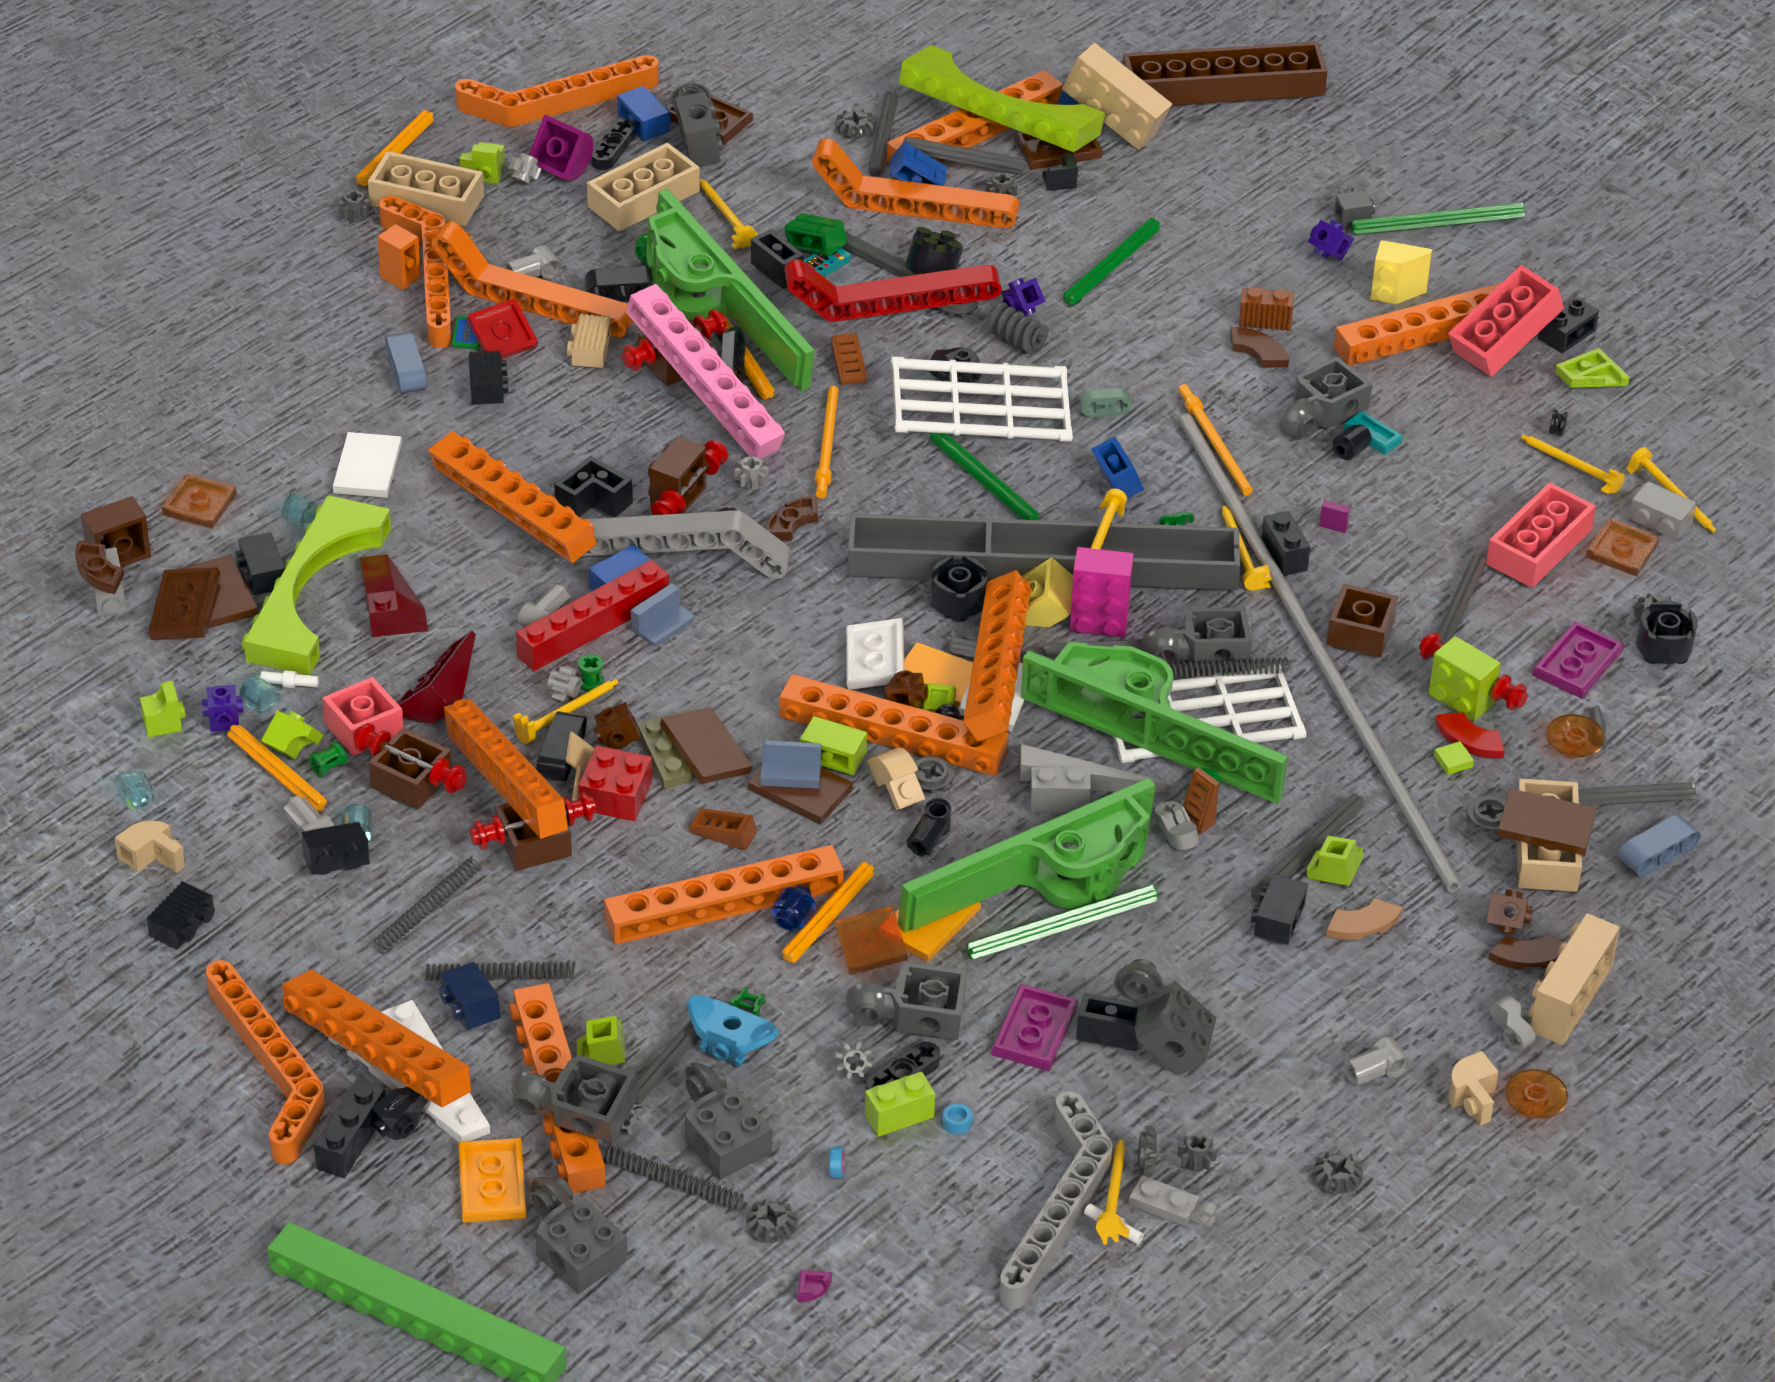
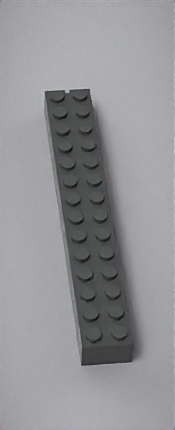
M850 513L848 576L932 579V571L935 564L941 559L954 556V560L963 559V556L979 560L987 570L988 581L1015 570L1022 576L1051 557L1073 575L1077 547L1091 548L1100 523ZM1111 523L1101 550L1134 553L1131 586L1238 590L1240 574L1239 528Z

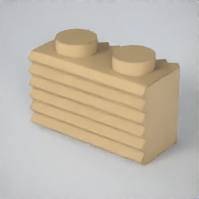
M581 313L577 324H572L571 339L574 340H569L567 346V356L572 357V366L604 368L611 337V318L609 316H594L593 314L589 316L588 314L583 315Z

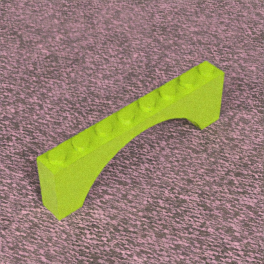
M933 45L924 48L902 62L898 84L1066 150L1075 152L1101 134L1105 112L1085 104H1044L996 92L975 82L961 72L955 65L951 52Z
M329 495L326 497L324 503L318 506L313 522L307 525L302 541L297 542L294 555L286 561L285 570L282 576L276 579L271 595L266 596L260 614L255 615L252 628L249 633H245L243 636L242 649L245 650L246 662L284 671H296L297 674L311 675L320 659L319 638L299 618L295 610L298 596L309 579L330 562L353 552L382 547L391 531L390 509Z

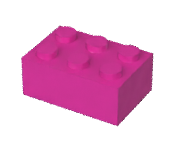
M1077 547L1073 572L1070 632L1126 638L1134 553Z

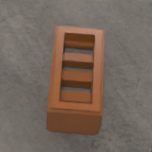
M857 334L833 335L831 337V353L841 385L867 382V374ZM858 370L857 372H848V373H845V371Z
M1196 768L1193 772L1183 806L1190 820L1196 825L1198 833L1201 834L1216 822L1219 782L1202 769Z
M700 808L688 828L690 833L742 850H747L757 833L752 815Z

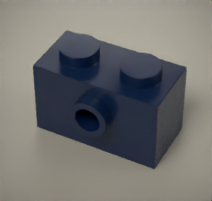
M475 962L440 974L442 986L439 987V994L444 1004H449L454 1019L456 1021L460 1020L467 1030L501 1018L498 994Z

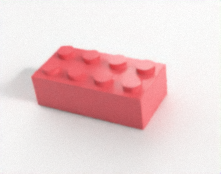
M1520 265L1448 333L1453 352L1492 377L1564 309L1559 289L1523 265Z
M1549 482L1489 540L1486 565L1533 588L1592 530L1596 505Z

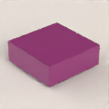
M1324 500L1321 506L1319 526L1346 533L1351 507Z

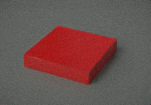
M516 298L468 314L467 321L483 352H491L492 350L496 352L499 350L501 352V360L535 348L538 345V340Z

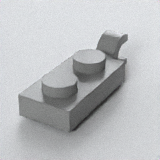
M1143 1175L1129 1196L1130 1206L1187 1227L1191 1220L1205 1228H1211L1216 1220V1217L1213 1216L1217 1209L1216 1205L1210 1202L1200 1203V1197Z

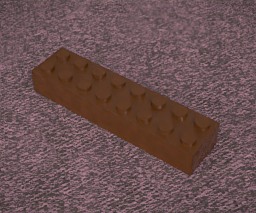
M1318 42L1124 53L1122 64L1170 101L1172 105L1324 96L1326 91L1328 71Z

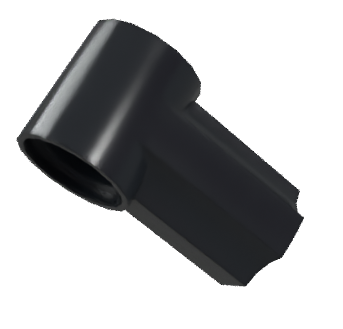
M933 798L926 803L924 815L907 839V847L912 850L913 854L922 858L925 855H930L940 838L950 831L951 805L947 800Z

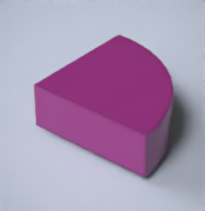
M800 1270L797 1302H809L824 1295L831 1286L832 1272Z

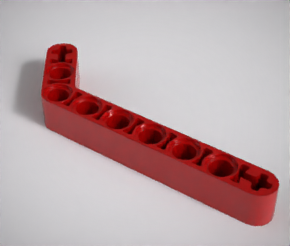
M792 260L784 268L788 290L829 322L948 306L949 304L991 300L998 297L1002 291L998 270L992 265H981L835 286L802 260Z

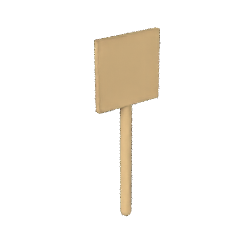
M570 732L566 762L576 769L572 801L578 800V785L581 780V774L584 773L594 748L575 733Z

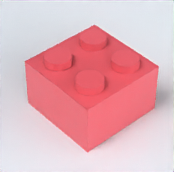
M374 677L322 698L324 724L353 756L362 753L355 748L353 740L355 731L360 726L370 723L375 726L376 733L382 730L389 732L391 739L403 728L402 708Z

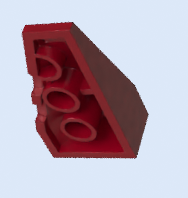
M388 554L360 557L371 636L381 637L428 631L424 606Z
M473 630L454 641L434 662L435 665L421 675L417 680L419 684L413 690L409 689L402 695L397 704L402 708L403 717L433 724L441 718L445 720V706L452 705L463 698L476 636Z

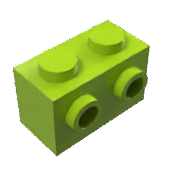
M813 716L800 738V742L821 744V766L850 775L855 774L867 753V732Z
M922 1071L904 1076L884 1085H877L865 1091V1117L877 1137L934 1118L935 1092Z

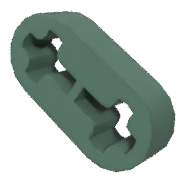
M1122 388L1086 391L1079 399L1082 413L1088 417L1122 415L1127 413L1132 406L1128 391Z

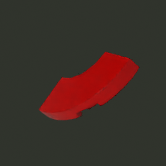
M1465 713L1436 715L1435 723L1437 728L1451 744L1461 741L1470 754L1486 758H1504L1505 751L1499 731L1486 730L1476 726L1468 720Z

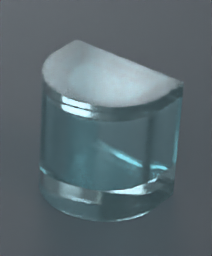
M291 493L283 504L282 517L306 528L315 518V504L313 501Z
M258 675L247 678L239 692L243 702L259 714L281 700L279 690Z
M144 771L115 776V785L128 808L139 809L151 801L153 788Z
M361 804L347 806L342 812V824L360 822L368 840H371V810Z

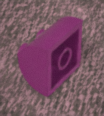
M544 114L529 156L538 159L537 166L565 180L573 181L581 176L591 160L593 139L590 134Z

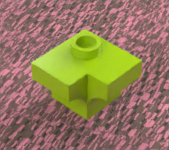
M479 142V145L474 144L472 152L461 154L460 167L483 172V182L498 184L505 167L504 145Z
M173 681L160 683V688L155 694L140 697L142 719L148 738L182 731L181 719L186 718L183 702L178 701Z
M277 710L261 741L271 749L296 760L302 748L310 744L318 745L323 734L314 727L304 723L305 718L297 713L289 711L288 714H284Z
M1327 836L1321 850H1316L1306 870L1307 879L1350 886L1364 858L1363 848L1357 847L1356 840Z
M617 1016L586 1021L587 1034L582 1038L576 1039L577 1055L609 1065L625 1063L624 1027L622 1021L618 1020Z

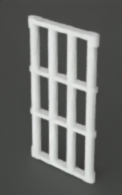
M898 356L891 357L895 432L954 434V436H960V434L1007 437V439L1018 437L1072 442L1066 366L1041 367L1009 365L1008 363L990 364L956 362V360L938 361L904 359V357ZM899 369L949 372L950 382L899 379ZM957 372L1002 375L1003 385L957 382ZM1010 375L1059 378L1060 388L1010 385ZM900 390L951 392V402L903 400L900 396ZM958 393L1004 395V405L959 403ZM1011 396L1061 399L1062 409L1012 406ZM901 410L952 413L953 423L902 420ZM960 414L1005 416L1006 426L961 424ZM1013 417L1063 419L1064 429L1014 427Z
M1269 665L1267 674H1265V668H1262V674L1257 669L1256 675L1252 669L1250 675L1248 670H1245V675L1240 671L1239 675H1237V672H1234L1232 676L1230 672L1228 676L1225 673L1220 676L1218 672L1216 677L1213 673L1210 677L1200 676L1199 678L1173 680L1171 692L1216 686L1219 694L1172 701L1169 694L1167 698L1169 699L1170 707L1174 710L1181 712L1223 706L1226 715L1198 719L1216 727L1231 726L1233 734L1255 743L1290 738L1293 740L1306 738L1305 727L1282 673L1281 665H1279L1278 674L1276 673V665H1274L1273 674H1271ZM1276 678L1279 686L1235 693H1227L1225 687L1226 684ZM1283 698L1286 704L1285 707L1235 713L1232 704ZM1134 712L1130 714L1133 718L1144 717V715L1139 712ZM1291 717L1294 726L1242 733L1239 724ZM1112 736L1121 764L1134 762L1139 759L1161 757L1143 748L1126 750L1123 740Z

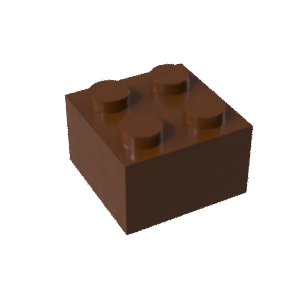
M133 496L81 514L84 542L106 545V549L117 548L120 567L151 557L146 515Z
M1343 583L1329 620L1326 645L1382 657L1395 622L1398 596Z

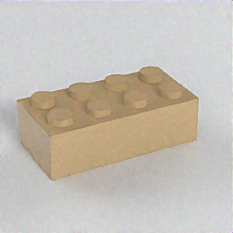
M1095 42L1077 58L1062 88L1063 91L1078 103L1105 112L1103 122L1138 150L1143 148L1157 134L1172 106L1170 101Z
M665 143L587 182L588 207L620 232L657 213L656 205L658 203L659 191L668 189L679 202L699 192L700 167L672 145Z
M387 151L368 180L369 200L371 206L379 207V201L383 197L396 196L441 214L445 222L451 221L460 226H466L484 197L483 172Z
M1519 779L1517 790L1579 804L1578 782ZM1516 840L1518 888L1578 892L1582 870V857L1580 854Z
M1586 913L1581 923L1576 922L1569 936L1570 940L1568 943L1564 941L1561 944L1557 954L1558 959L1556 962L1551 961L1545 971V979L1543 982L1538 980L1533 989L1532 997L1535 998V1001L1530 1008L1528 1017L1532 1019L1531 1027L1535 1034L1558 1044H1565L1613 967L1620 926Z

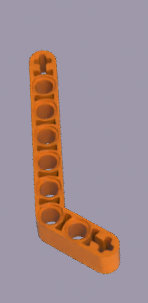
M644 55L514 92H508L475 80L462 79L455 84L456 108L461 112L506 127H515L543 119L544 114L554 116L618 98L617 95L644 86L646 89L656 87L659 83V61L652 55Z
M821 139L816 146L812 159V164L817 172L849 208L996 228H1011L1016 222L1020 203L1012 195L863 176L842 148L832 139Z
M396 196L383 197L379 201L381 227L387 230L396 224L418 236L419 243L423 245L428 342L435 348L447 347L452 341L448 267L432 246V240L445 224V219L441 214Z
M446 222L432 240V246L469 295L499 304L516 298L523 311L568 324H577L581 313L583 315L588 314L589 316L591 314L594 316H609L611 318V336L618 338L623 337L634 323L626 313L627 303L488 264L463 228L455 222Z
M214 961L206 968L209 996L287 1098L269 1130L271 1157L275 1162L279 1164L292 1163L300 1155L325 1111L322 1082L235 968L227 961Z

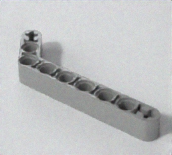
M719 511L587 519L595 529L593 534L597 544L581 557L614 555L631 545H635L642 553L729 548L767 577L781 579L787 573L791 550L784 542L745 513L740 511Z
M1066 1091L1056 1097L1054 1116L1055 1127L1075 1155V1158L1000 1275L999 1300L1003 1306L1010 1309L1021 1308L1027 1303L1111 1168L1112 1142L1083 1098L1076 1092Z

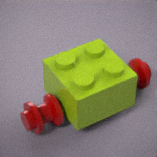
M1436 632L1426 635L1421 640L1419 645L1421 650L1420 656L1424 659H1429L1431 656L1434 658L1429 695L1448 705L1458 713H1465L1467 718L1472 721L1478 719L1495 704V701L1498 702L1501 699L1506 701V708L1511 711L1521 708L1528 698L1526 693L1527 687L1521 683L1517 686L1512 685V678L1508 675H1503L1499 678L1501 663L1456 636L1445 644L1440 642L1441 636Z

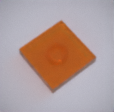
M186 473L162 506V514L213 529L237 495L236 486Z
M1609 517L1587 549L1586 558L1637 577L1659 545L1660 536Z
M893 906L834 921L849 975L908 960Z

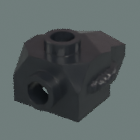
M964 347L935 350L931 360L938 361L956 360V362L980 363L975 352ZM929 371L941 381L950 382L949 372ZM957 372V382L974 383L975 380H979L981 374Z
M410 1087L393 1089L371 1108L375 1117V1121L372 1124L382 1137L388 1136L394 1140L405 1139L415 1130L430 1106V1100Z

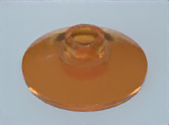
M1567 714L1559 716L1547 728L1549 744L1556 751L1570 757L1591 756L1602 748L1605 740L1604 731L1596 721L1583 715Z
M1527 1069L1514 1074L1506 1085L1505 1094L1510 1106L1518 1113L1530 1118L1544 1119L1559 1114L1567 1104L1568 1091L1565 1084L1556 1075L1545 1070Z

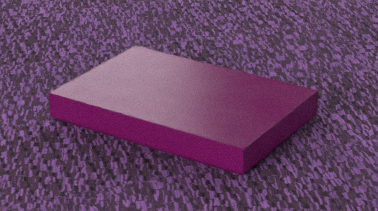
M1574 621L1533 668L1532 675L1582 699L1623 652L1624 644Z
M1020 984L992 1046L991 1055L1050 1071L1078 1007V999Z

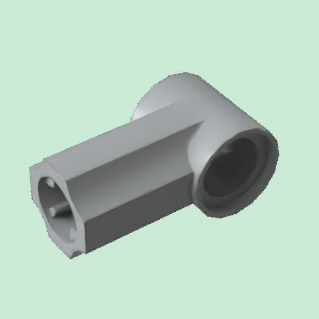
M541 245L536 247L530 256L508 262L506 269L532 277L542 275L545 279H552L561 272L562 263L550 247Z
M558 584L555 587H551L535 603L527 602L522 607L518 616V623L523 627L528 626L571 603V595L567 593L564 587Z
M295 796L289 799L288 804L284 807V815L298 830L301 842V832L334 826L330 817L326 814L321 816L306 798Z
M1385 1037L1376 1042L1370 1051L1345 1060L1344 1069L1352 1085H1360L1385 1074L1389 1078L1398 1077L1407 1071L1411 1062L1392 1037Z

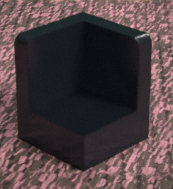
M1073 152L1062 154L1061 167H1051L1047 171L1042 172V178L1047 191L1077 188L1078 166Z

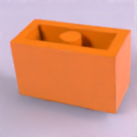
M396 224L377 236L380 278L402 290L421 278L418 236Z

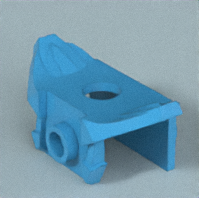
M692 995L686 1003L695 1032L702 1039L699 1046L702 1053H709L719 1060H726L735 1064L738 1068L747 1058L745 1053L761 1046L767 1047L769 1042L775 1040L780 1033L775 1025L768 1020L717 999L703 995Z

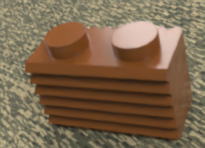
M1259 287L1242 288L1239 326L1290 331L1294 292H1288L1285 289L1272 291L1262 290Z

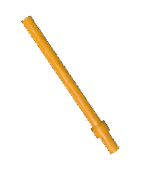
M1182 384L1178 391L1185 400L1184 405L1186 409L1195 416L1243 495H1250L1253 492V488L1205 414L1199 397L1193 395L1187 384Z
M836 386L828 388L819 468L815 473V483L817 484L816 496L819 499H824L827 496V487L831 483L832 477L830 462L839 392Z

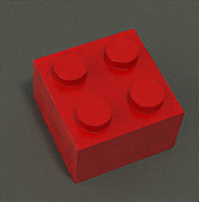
M596 745L578 785V793L585 792L588 797H593L596 805V814L635 822L652 784V757Z

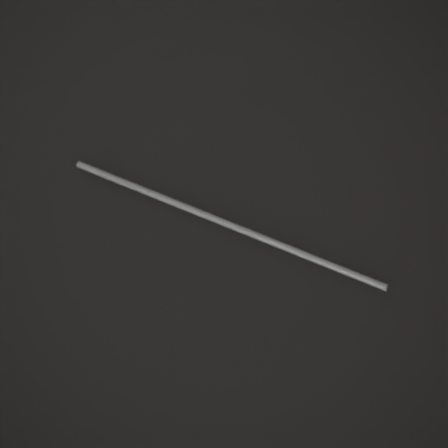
M1190 414L1182 415L1179 418L1182 428L1261 566L1268 565L1269 573L1272 577L1270 581L1445 887L1449 892L1458 890L1461 886L1459 879Z

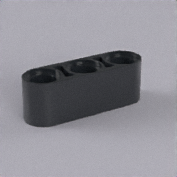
M651 267L599 268L592 269L585 275L586 292L620 302H629L632 294L652 286V282H654Z
M561 711L556 712L537 760L536 770L544 778L567 781L572 766L566 762L569 734L573 732L581 739H584L587 728L586 716Z

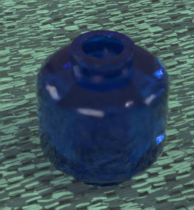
M797 885L796 887L788 886L781 890L772 908L777 925L788 931L802 929L810 920L816 908V902L811 896L812 893L809 889Z

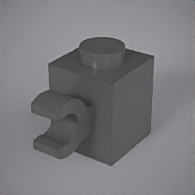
M1351 186V192H1344L1342 187L1339 188L1335 198L1334 215L1338 223L1345 227L1344 229H1350L1353 220L1372 218V215L1375 214V203L1373 199L1369 198L1366 190L1358 191L1356 186Z

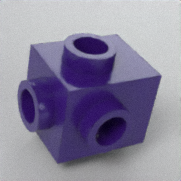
M1320 219L1319 223L1311 230L1308 242L1315 246L1314 252L1327 259L1331 255L1342 261L1354 238L1342 232L1345 227L1331 220L1328 224Z
M1019 278L1008 283L1009 289L1001 292L1003 303H1006L1008 307H1014L1016 312H1023L1024 317L1036 312L1035 306L1046 302L1036 278L1025 282L1023 278Z
M235 684L206 687L207 699H202L203 717L209 716L211 732L230 730L232 725H239L238 713H244L242 696H236Z

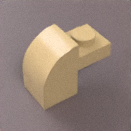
M898 747L867 760L877 787L886 784L896 811L925 799L915 774L918 768L904 748Z
M142 821L133 824L115 837L117 858L137 872L141 871L155 859L175 873H178L185 867L184 849L176 839H172L170 825L166 823Z
M1483 1051L1467 1056L1457 1062L1452 1070L1448 1094L1452 1108L1464 1105L1467 1114L1473 1116L1480 1126L1491 1122L1494 1101L1489 1094L1495 1092L1498 1078L1497 1069Z

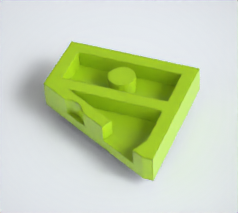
M1600 348L1556 364L1555 373L1570 388L1627 386L1629 383V376Z

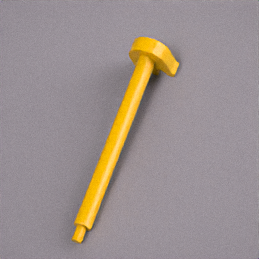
M700 179L702 190L732 224L733 230L736 232L735 235L731 236L734 241L731 246L735 250L751 246V239L758 236L756 230L750 225L744 226L707 181Z
M1524 434L1521 436V439L1526 441V444L1606 482V485L1601 489L1606 494L1617 493L1624 483L1625 475L1617 470L1610 469L1609 473L1533 436L1528 437Z
M1647 447L1638 449L1632 455L1626 467L1630 474H1633L1635 471L1639 473L1642 467H1644L1665 489L1689 499L1651 461L1652 452ZM1696 506L1694 518L1705 529H1709L1714 533L1716 528L1712 525V521Z
M1119 489L1108 490L1104 500L1101 502L1099 508L1103 510L1107 507L1091 545L1092 549H1101L1116 510L1120 517L1125 512L1127 496Z
M1223 506L1222 516L1226 526L1238 528L1231 511L1227 509V506ZM1239 532L1240 560L1245 569L1242 581L1245 588L1251 591L1271 588L1269 580L1272 577L1269 573L1268 565L1254 568Z
M618 680L606 681L536 721L529 722L528 716L522 717L520 712L513 715L514 729L518 739L523 744H529L536 739L537 731L553 722L557 711L566 713L575 711L612 690L613 686L618 684Z
M1122 1139L1118 1140V1144L1115 1145L1106 1210L1097 1217L1096 1222L1097 1233L1104 1245L1107 1244L1108 1237H1112L1114 1242L1119 1241V1235L1125 1238L1129 1237V1228L1125 1226L1122 1219L1116 1214L1126 1149Z

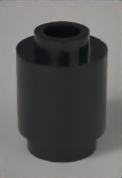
M1364 425L1350 426L1334 438L1333 448L1335 453L1344 460H1351L1369 446L1372 439L1371 433Z

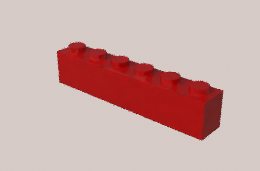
M650 560L516 631L517 657L535 672L631 620V609L669 585V574L653 560Z

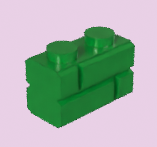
M801 213L794 220L787 223L784 228L787 242L802 251L831 256L837 251V248L840 249L847 242L844 222L841 220Z

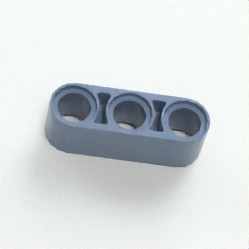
M406 332L385 336L386 350L399 392L405 393L427 389L426 374L413 333Z
M1675 814L1627 841L1619 850L1618 858L1639 877H1644L1692 850L1699 842L1701 833L1681 815Z

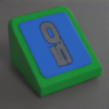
M459 315L456 319L452 347L478 350L480 344L467 321L468 316Z

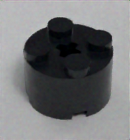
M917 227L912 237L905 266L913 273L917 269L923 272L922 274L958 269L963 246L955 240L956 235L950 231L943 230L941 233H937L925 227Z
M950 556L938 561L932 571L931 606L941 614L951 617L956 622H964L968 617L978 614L983 610L988 583L985 566L979 560L969 556H963V559L955 560L954 556Z
M1657 601L1650 604V608L1646 611L1644 609L1641 614L1636 641L1639 651L1644 655L1643 659L1649 664L1686 663L1694 646L1698 625L1696 615L1691 610L1687 612L1682 609V604L1674 601Z

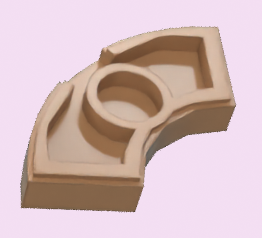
M1375 898L1368 906L1360 910L1345 911L1337 909L1327 928L1326 936L1340 940H1361L1363 936L1375 933L1382 934L1394 926L1400 919L1403 907Z

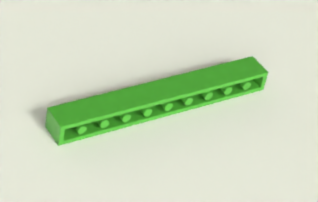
M288 1222L267 1248L269 1267L276 1274L296 1280L306 1288L320 1291L334 1301L344 1302L354 1307L360 1313H368L381 1319L389 1326H396L405 1330L417 1339L429 1341L443 1351L453 1352L474 1365L479 1364L490 1369L500 1377H507L516 1382H556L566 1369L565 1347L293 1223Z

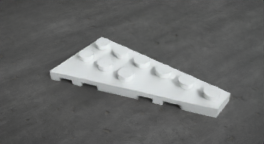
M413 1000L381 1011L442 1049ZM328 1037V1040L331 1041L333 1044H339L332 1038ZM346 1049L347 1055L354 1060H360L369 1067L371 1074L392 1090L407 1087L351 1050ZM470 1093L443 1108L430 1101V1106L426 1113L435 1119L436 1125L458 1142L472 1141L490 1134V1125Z

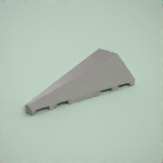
M1019 744L1020 781H1031V767L1090 768L1091 791H1120L1150 778ZM1150 778L1156 785L1155 792H1165L1166 781Z

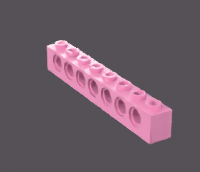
M657 284L632 294L626 313L749 456L759 459L778 451L785 435L782 427L767 413L765 407L754 398L748 387L743 385L734 375L733 370L722 361L716 350L709 346L701 336V333L690 324L684 313L677 309L669 296Z

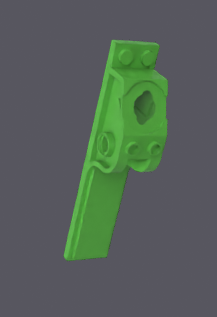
M668 189L659 191L658 203L656 205L657 214L648 219L645 254L647 265L651 267L654 282H652V285L657 284L689 321H693L694 317L698 315L707 318L708 312L712 309H716L725 316L732 317L793 386H797L800 391L810 388L815 350ZM702 293L704 296L701 298L693 297L691 294Z
M1068 642L1054 661L1029 650L1024 655L1021 684L1022 699L1191 769H1213L1220 775L1221 781L1276 804L1283 798L1288 756L1172 709L1167 697L1172 690L1173 671L1163 659L1132 646L1113 645V647L1087 645V643ZM1101 661H1105V662H1103V663H1100V664H1097V665H1093V664H1095V663H1098V662H1101ZM1134 712L1142 713L1144 717L1133 718L1130 714Z
M1147 778L902 884L898 926L904 933L910 930L914 931L1017 885L1030 886L1038 890L1050 903L1065 909H1075L1106 899L1121 884L1119 881L1130 868H1135L1144 858L1156 785L1150 778ZM1067 842L1074 844L1067 848L1062 846V844ZM1060 874L1062 876L1069 877L1072 879L1064 880L1058 877V875Z

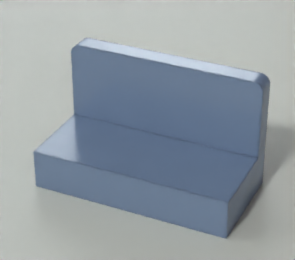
M673 583L631 609V631L652 646L659 645L694 621V614L680 605V588Z
M763 741L761 786L819 789L821 773L820 743Z

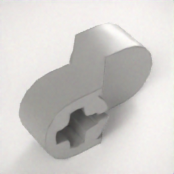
M1170 801L1161 803L1155 808L1158 827L1164 831L1171 846L1178 850H1187L1199 844L1197 827L1190 820L1184 806Z
M1506 995L1491 1005V1016L1504 1029V1043L1508 1047L1520 1052L1535 1041L1534 1030L1521 1018V1004Z

